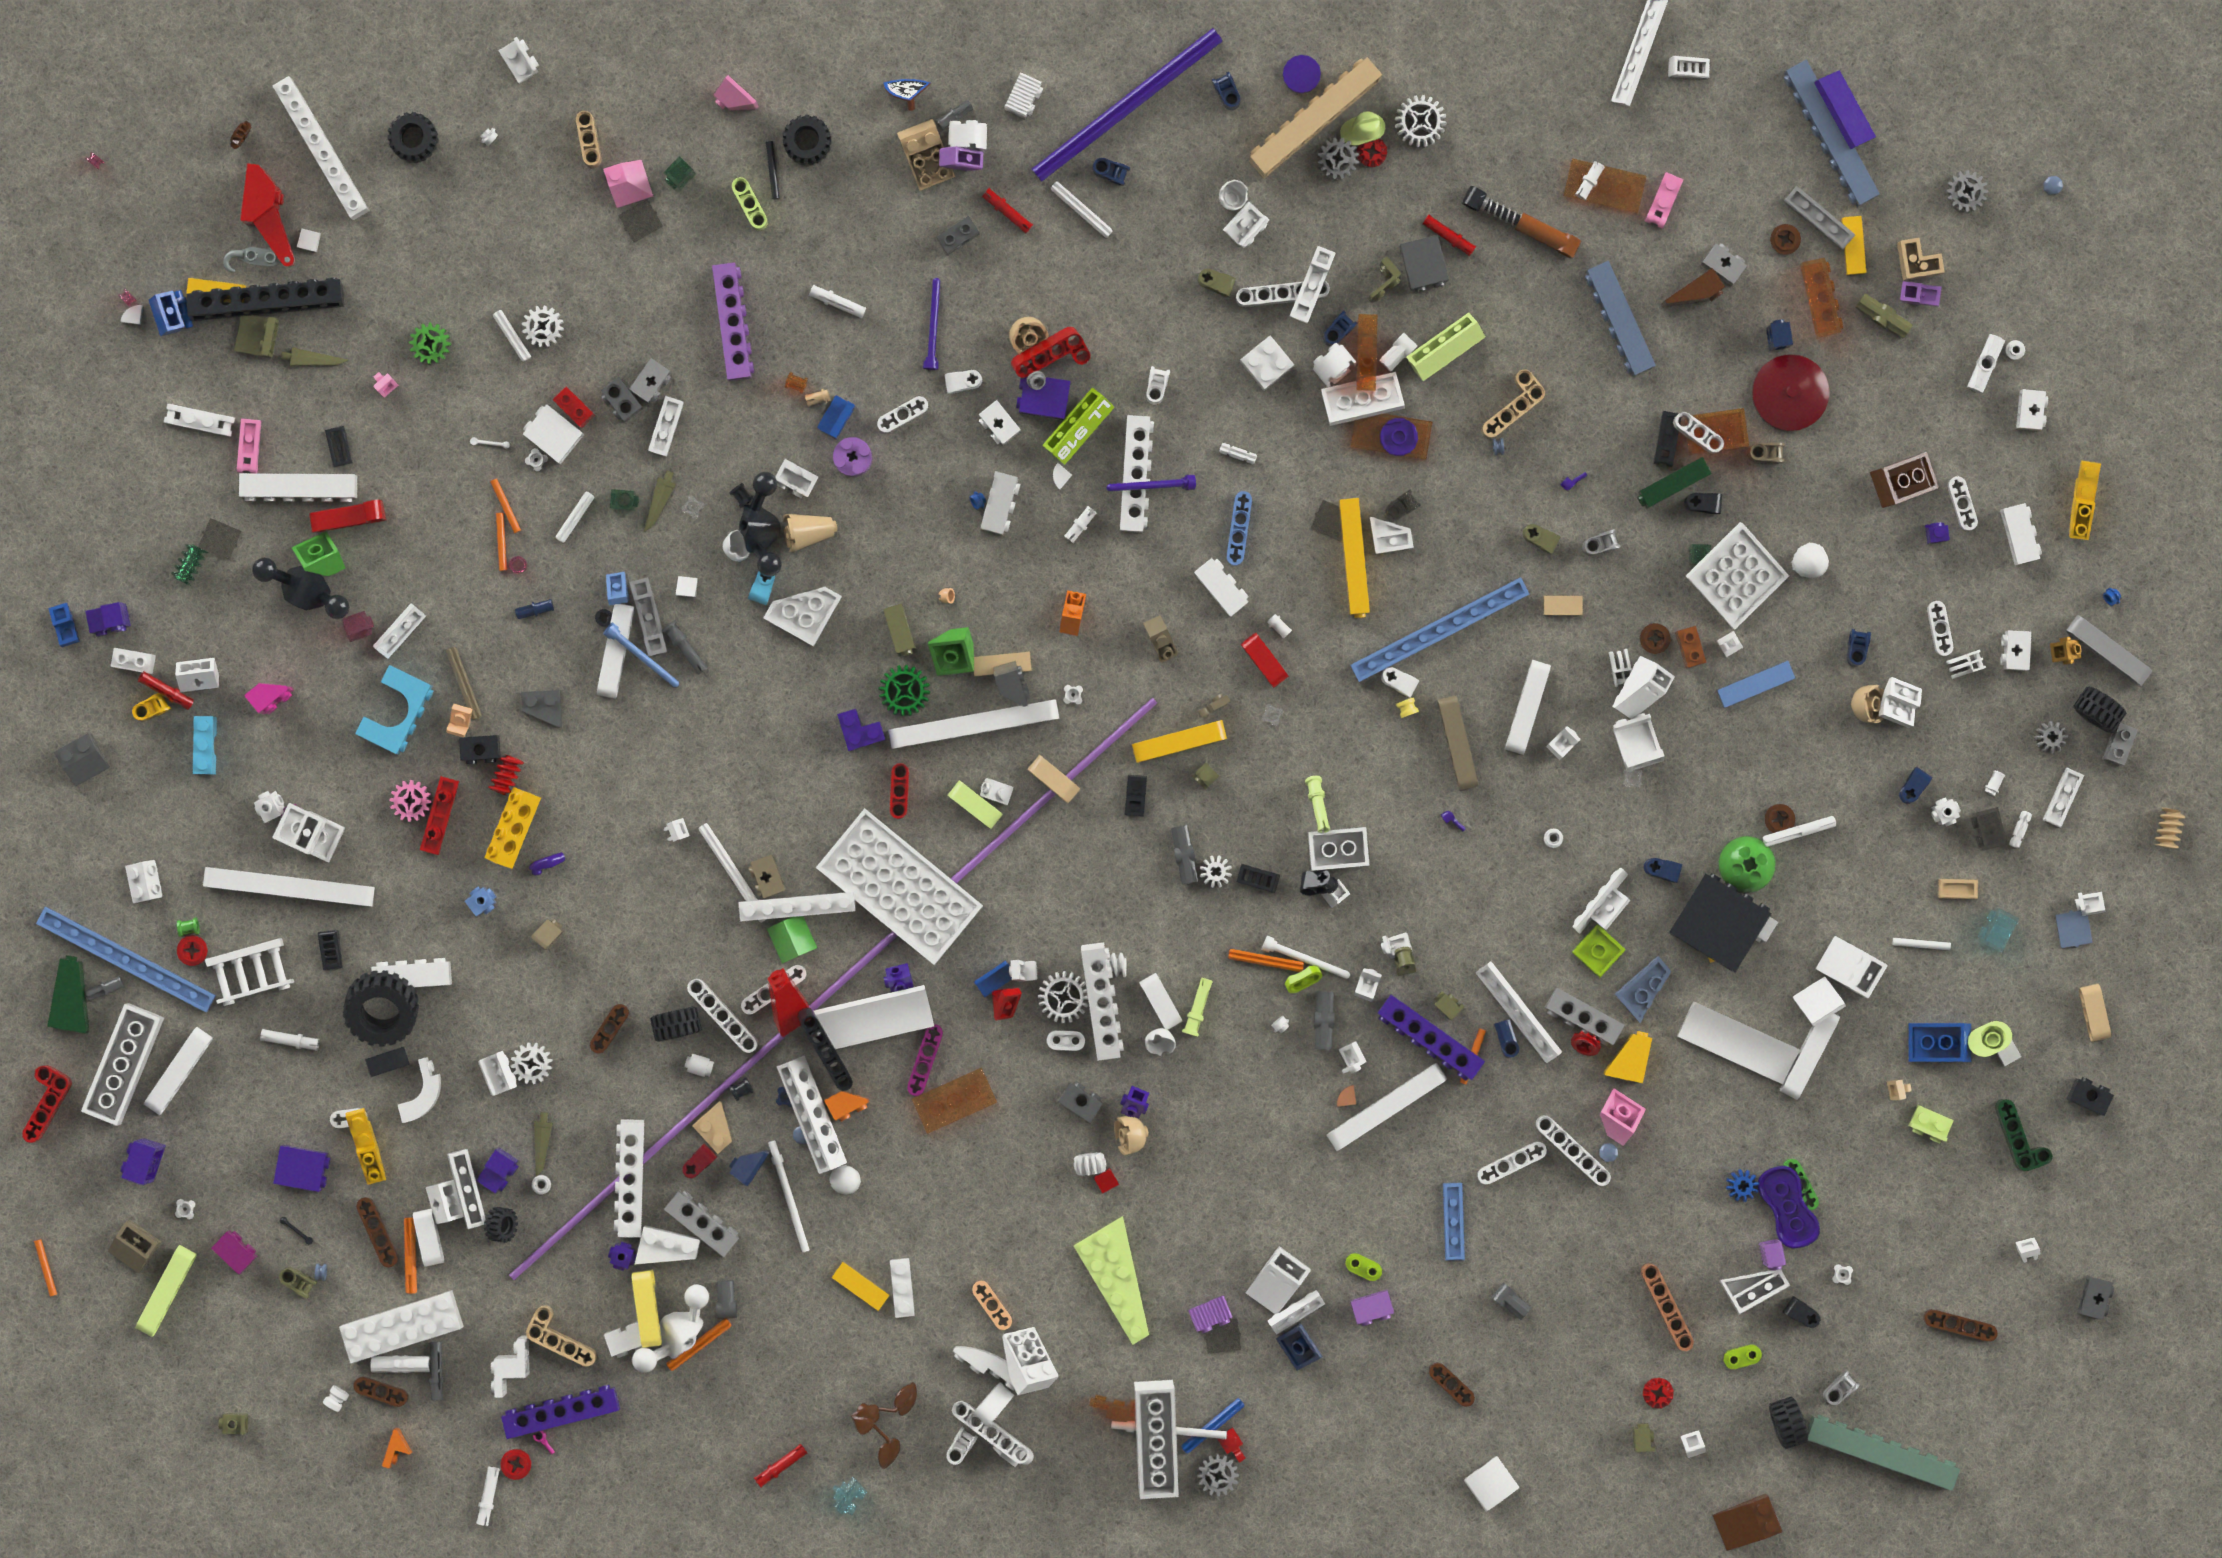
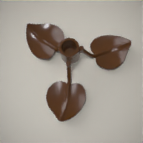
M914 1382L906 1385L897 1393L894 1401L895 1408H882L875 1404L867 1405L862 1403L858 1407L857 1412L851 1415L859 1434L864 1435L874 1428L886 1440V1443L880 1447L878 1453V1461L882 1469L890 1466L900 1452V1441L896 1438L890 1441L889 1437L874 1423L879 1419V1411L893 1413L898 1411V1414L903 1416L912 1409L917 1395Z

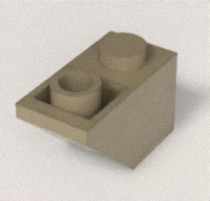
M1161 615L1143 623L1161 663L1178 655Z

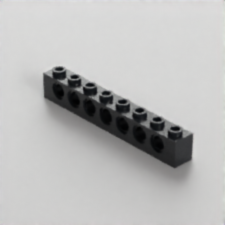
M335 277L326 278L323 281L310 279L303 283L290 281L282 285L270 283L268 286L250 285L249 288L231 287L230 290L215 288L209 292L195 290L186 294L187 311L190 321L344 307L343 285L341 280ZM321 290H327L324 296H319L318 293ZM308 292L306 297H299L300 293ZM282 294H289L287 299H280ZM263 296H270L267 301H261ZM250 297L251 299L248 303H242L243 298ZM231 299L230 304H222L224 300ZM206 301H212L209 307L203 306Z

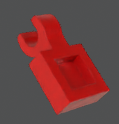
M1232 1427L1226 1431V1439L1217 1438L1225 1452L1228 1454L1232 1451L1240 1463L1246 1459L1239 1448L1243 1442Z

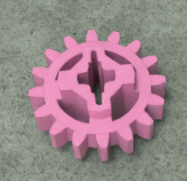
M410 780L409 785L406 781H402V787L396 785L397 792L392 791L391 793L395 796L389 799V801L394 802V805L390 808L397 810L394 815L401 814L400 819L404 820L407 817L408 822L412 821V817L416 821L419 820V815L425 817L424 811H430L427 804L432 803L427 798L431 793H425L427 787L421 788V782H417L414 785V780ZM407 789V793L403 797H399L401 792ZM415 789L422 794L423 798H419L416 795ZM410 795H412V799H415V803H412L411 806L410 803H406V800L410 799ZM399 804H403L406 808V813L400 808ZM418 805H422L421 809L418 812L414 813L415 808Z

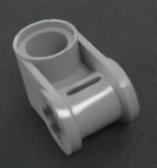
M1616 530L1606 531L1585 540L1582 545L1583 552L1586 555L1593 556L1620 548L1621 546L1618 544L1615 536ZM1588 542H1594L1596 544V550L1594 552L1588 550Z
M1846 1370L1824 1390L1823 1399L1831 1405H1838L1847 1396L1856 1391L1860 1384L1856 1383L1849 1376L1848 1370ZM1831 1391H1836L1837 1398L1834 1401L1829 1399Z

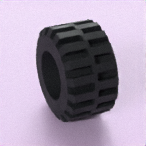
M406 112L403 116H397V120L391 122L392 127H389V135H387L393 152L399 158L407 162L413 161L414 163H418L419 160L425 161L427 156L431 157L433 155L432 151L436 150V143H438V133L433 123L424 115L417 114L416 112L411 114ZM418 127L423 131V141L417 147H406L402 142L404 132L408 128Z
M800 115L797 116V119H792L789 125H786V130L783 132V145L788 156L793 161L799 162L801 165H813V163L821 162L822 158H826V154L831 149L832 140L827 125L821 119L819 120L816 116L805 115L801 117ZM803 130H813L818 135L816 147L808 151L798 148L796 144L797 135Z
M2088 686L2073 705L2076 712L2084 719L2110 733H2114L2127 714L2125 709L2114 699L2100 690Z
M693 1006L653 1015L650 1018L654 1038L658 1042L699 1033L702 1030L697 1007Z
M1791 1396L1770 1403L1769 1412L1781 1446L1784 1449H1789L1807 1443L1808 1432L1797 1401Z

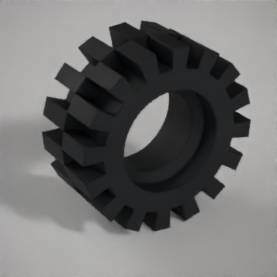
M493 1207V1210H489L490 1215H486L487 1221H484V1224H486L484 1231H487L485 1235L491 1241L510 1242L511 1238L515 1236L514 1232H517L515 1226H518V1222H516L518 1217L515 1216L516 1213L512 1209Z

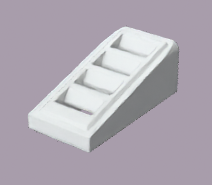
M1672 56L1669 58L1668 77L1708 79L1710 59ZM1684 63H1686V72H1684ZM1692 63H1694V73L1692 72ZM1699 63H1702V73H1699Z

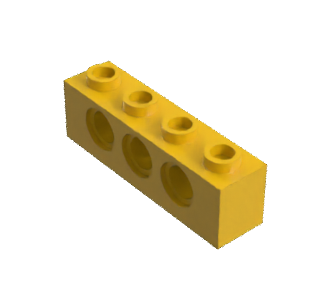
M516 787L512 788L484 858L513 869L541 800L540 797Z

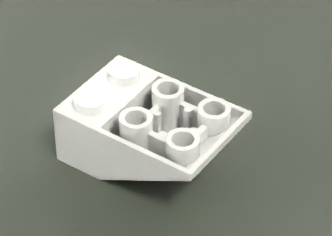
M1640 656L1634 664L1630 676L1626 679L1620 694L1616 697L1613 707L1628 718L1634 719V716L1643 712L1666 694L1675 676L1660 665Z
M1834 936L1818 963L1816 970L1862 997L1869 998L1888 965Z
M1279 1246L1248 1288L1246 1294L1274 1314H1277L1299 1288L1311 1269Z
M1032 1327L1002 1335L1009 1377L1017 1394L1022 1395L1049 1388L1059 1376L1035 1328Z

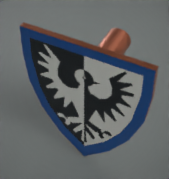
M901 79L884 82L883 84L885 90L891 96L907 101L908 110L913 111L915 110L914 98L925 90L931 82Z

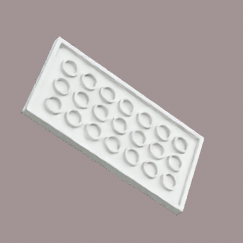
M865 808L816 867L845 892H854V900L933 965L939 961L983 907L981 903Z

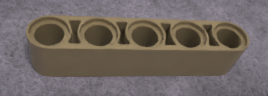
M1457 696L1438 699V707L1458 788L1461 791L1478 787V780Z

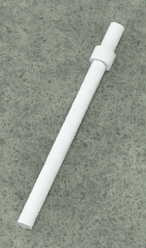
M770 1141L768 1144L772 1154L771 1160L776 1167L802 1252L809 1251L782 1163L784 1162L782 1154H779L776 1141Z
M1128 1420L1127 1422L1112 1421L1111 1429H1121L1134 1433L1136 1431L1135 1421ZM1176 1427V1435L1226 1439L1227 1436L1226 1431Z

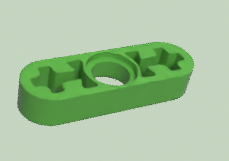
M1787 1159L1783 1166L1789 1167L1790 1162L1797 1165L1794 1168L1796 1173L1799 1174L1801 1172L1802 1175L1799 1177L1806 1182V1187L1802 1190V1193L1810 1189L1811 1192L1807 1194L1809 1198H1814L1815 1200L1812 1202L1813 1206H1806L1809 1210L1816 1209L1819 1199L1802 1166L1795 1159ZM1803 1195V1196H1802V1197H1803V1200H1804V1202H1806L1807 1199H1806L1805 1195Z

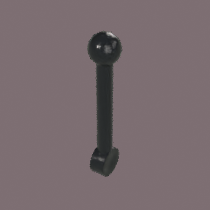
M286 1217L280 1218V1223L286 1224L305 1239L306 1244L310 1245L313 1243L312 1237H307L287 1221Z

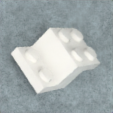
M289 803L272 838L306 854H311L326 862H330L345 827Z
M520 1336L514 1342V1354L517 1355H498L491 1362V1374L494 1373V1381L491 1382V1392L495 1393V1398H502L507 1394V1378H525L530 1374L529 1339L527 1336Z

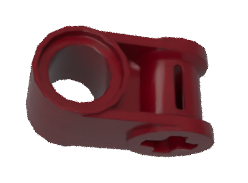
M704 1143L683 1165L682 1172L684 1176L695 1178L718 1156ZM687 1165H695L696 1168L694 1170L696 1173L687 1174Z

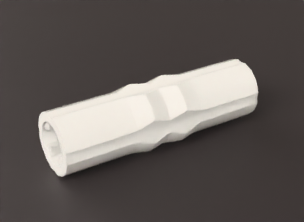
M394 1355L371 1357L372 1373L430 1372L431 1369L430 1356Z

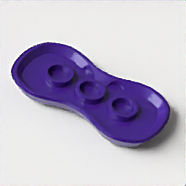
M1777 1166L1765 1171L1759 1177L1758 1191L1774 1213L1779 1240L1785 1246L1794 1249L1812 1244L1820 1234V1225L1816 1216L1808 1209L1803 1200L1802 1184L1799 1175L1788 1166Z

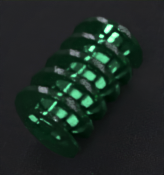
M185 544L188 551L181 552L185 558H178L181 565H175L174 567L178 572H171V575L175 579L192 586L188 580H195L191 574H198L195 567H202L198 560H205L206 558L202 553L208 554L209 552L193 544Z

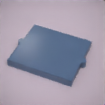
M2072 910L2069 913L2055 915L2061 948L2079 947L2082 944L2093 943L2088 915L2082 916L2081 911L2073 912Z

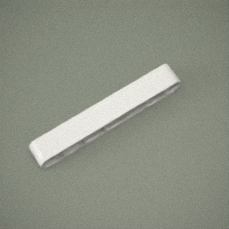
M1435 1063L1329 1132L1326 1136L1336 1151H1338L1446 1081L1447 1077L1438 1063Z

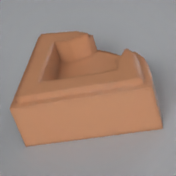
M1354 1085L1342 1090L1337 1099V1107L1356 1104Z

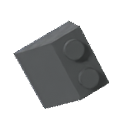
M87 733L54 752L61 767L76 786L110 768L92 734Z

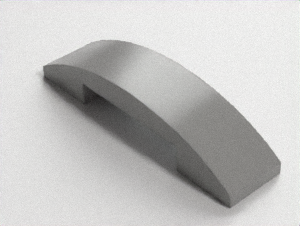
M649 578L631 581L630 586L648 656L667 652Z

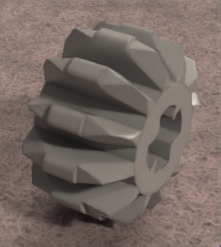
M2049 721L2048 726L2042 723V729H2036L2040 736H2035L2034 739L2041 740L2036 745L2037 747L2044 745L2042 748L2043 752H2046L2049 748V753L2052 754L2054 753V748L2059 752L2061 751L2060 745L2066 746V742L2062 741V739L2068 738V735H2062L2066 728L2059 730V722L2054 725L2053 721ZM2047 735H2055V739L2052 740L2053 742L2047 738Z

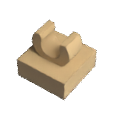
M1903 1080L1887 1081L1890 1100L1906 1099L1905 1092L1912 1091L1910 1083L1903 1084Z

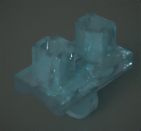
M852 1477L848 1484L843 1482L840 1487L834 1485L833 1490L836 1491V1494L833 1498L837 1501L833 1506L841 1514L845 1512L852 1515L857 1507L856 1504L851 1502L852 1499L856 1496L862 1500L867 1491L857 1479Z

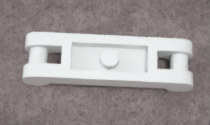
M167 404L166 409L168 413L167 417L164 418V423L231 437L232 431L230 429L232 423L234 424V417ZM175 412H181L179 420L174 419ZM219 421L224 422L223 429L218 428Z

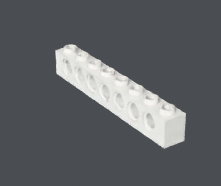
M288 76L274 84L273 88L349 217L355 220L369 212V208L294 81Z

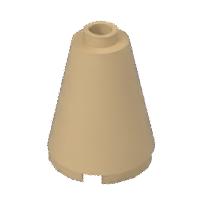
M785 514L783 516V522H787V526L784 528L787 548H790L789 552H795L833 537L834 532H837L836 521H833L831 517Z

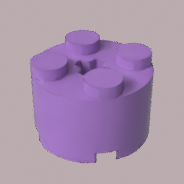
M849 437L836 445L833 452V461L843 475L858 477L866 473L871 467L872 452L863 440ZM854 452L858 459L850 462L848 455H852Z

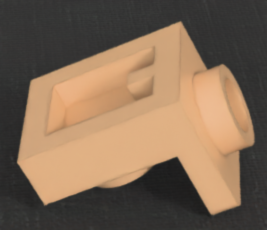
M454 704L446 732L455 736L465 737L470 726L472 709Z

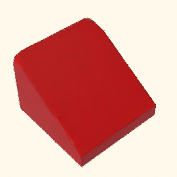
M1111 1168L1093 1177L1102 1194L1119 1185Z

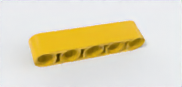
M1220 720L1134 743L1132 748L1136 763L1221 741L1227 739L1223 721Z

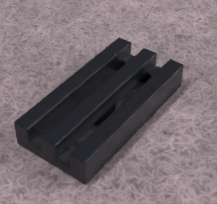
M340 426L325 430L333 467L352 464L353 461L345 427ZM338 431H341L343 444L347 456V460L345 461L339 440ZM330 433H334L340 462L336 460Z

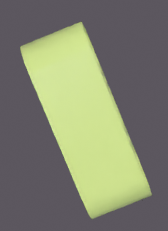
M736 178L732 182V190L751 226L755 230H764L768 225V220L746 179ZM738 183H745L746 189L738 192L736 186ZM750 199L754 200V207L747 209L745 202ZM758 216L764 218V222L760 226L754 224V219Z
M960 780L948 794L951 799L990 829L993 828L1003 815Z

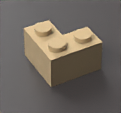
M1920 238L1901 240L1897 243L1903 281L1938 276L1945 272L1942 253L1922 256Z

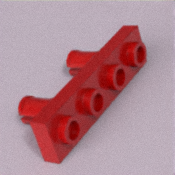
M440 776L420 850L436 855L440 854L460 781Z

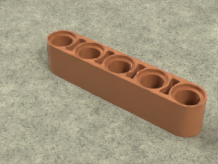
M1645 1264L1641 1268V1276L1675 1345L1682 1351H1689L1694 1345L1693 1338L1659 1269L1653 1264ZM1650 1267L1654 1268V1276L1651 1278L1646 1277L1645 1271ZM1657 1285L1663 1286V1292L1660 1295L1654 1293V1288ZM1666 1302L1672 1304V1309L1669 1312H1664L1662 1309L1663 1304ZM1676 1319L1679 1320L1680 1327L1672 1329L1671 1322ZM1682 1337H1688L1689 1343L1685 1347L1679 1344Z

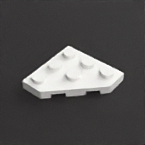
M826 587L779 599L771 603L764 619L814 646L842 596Z

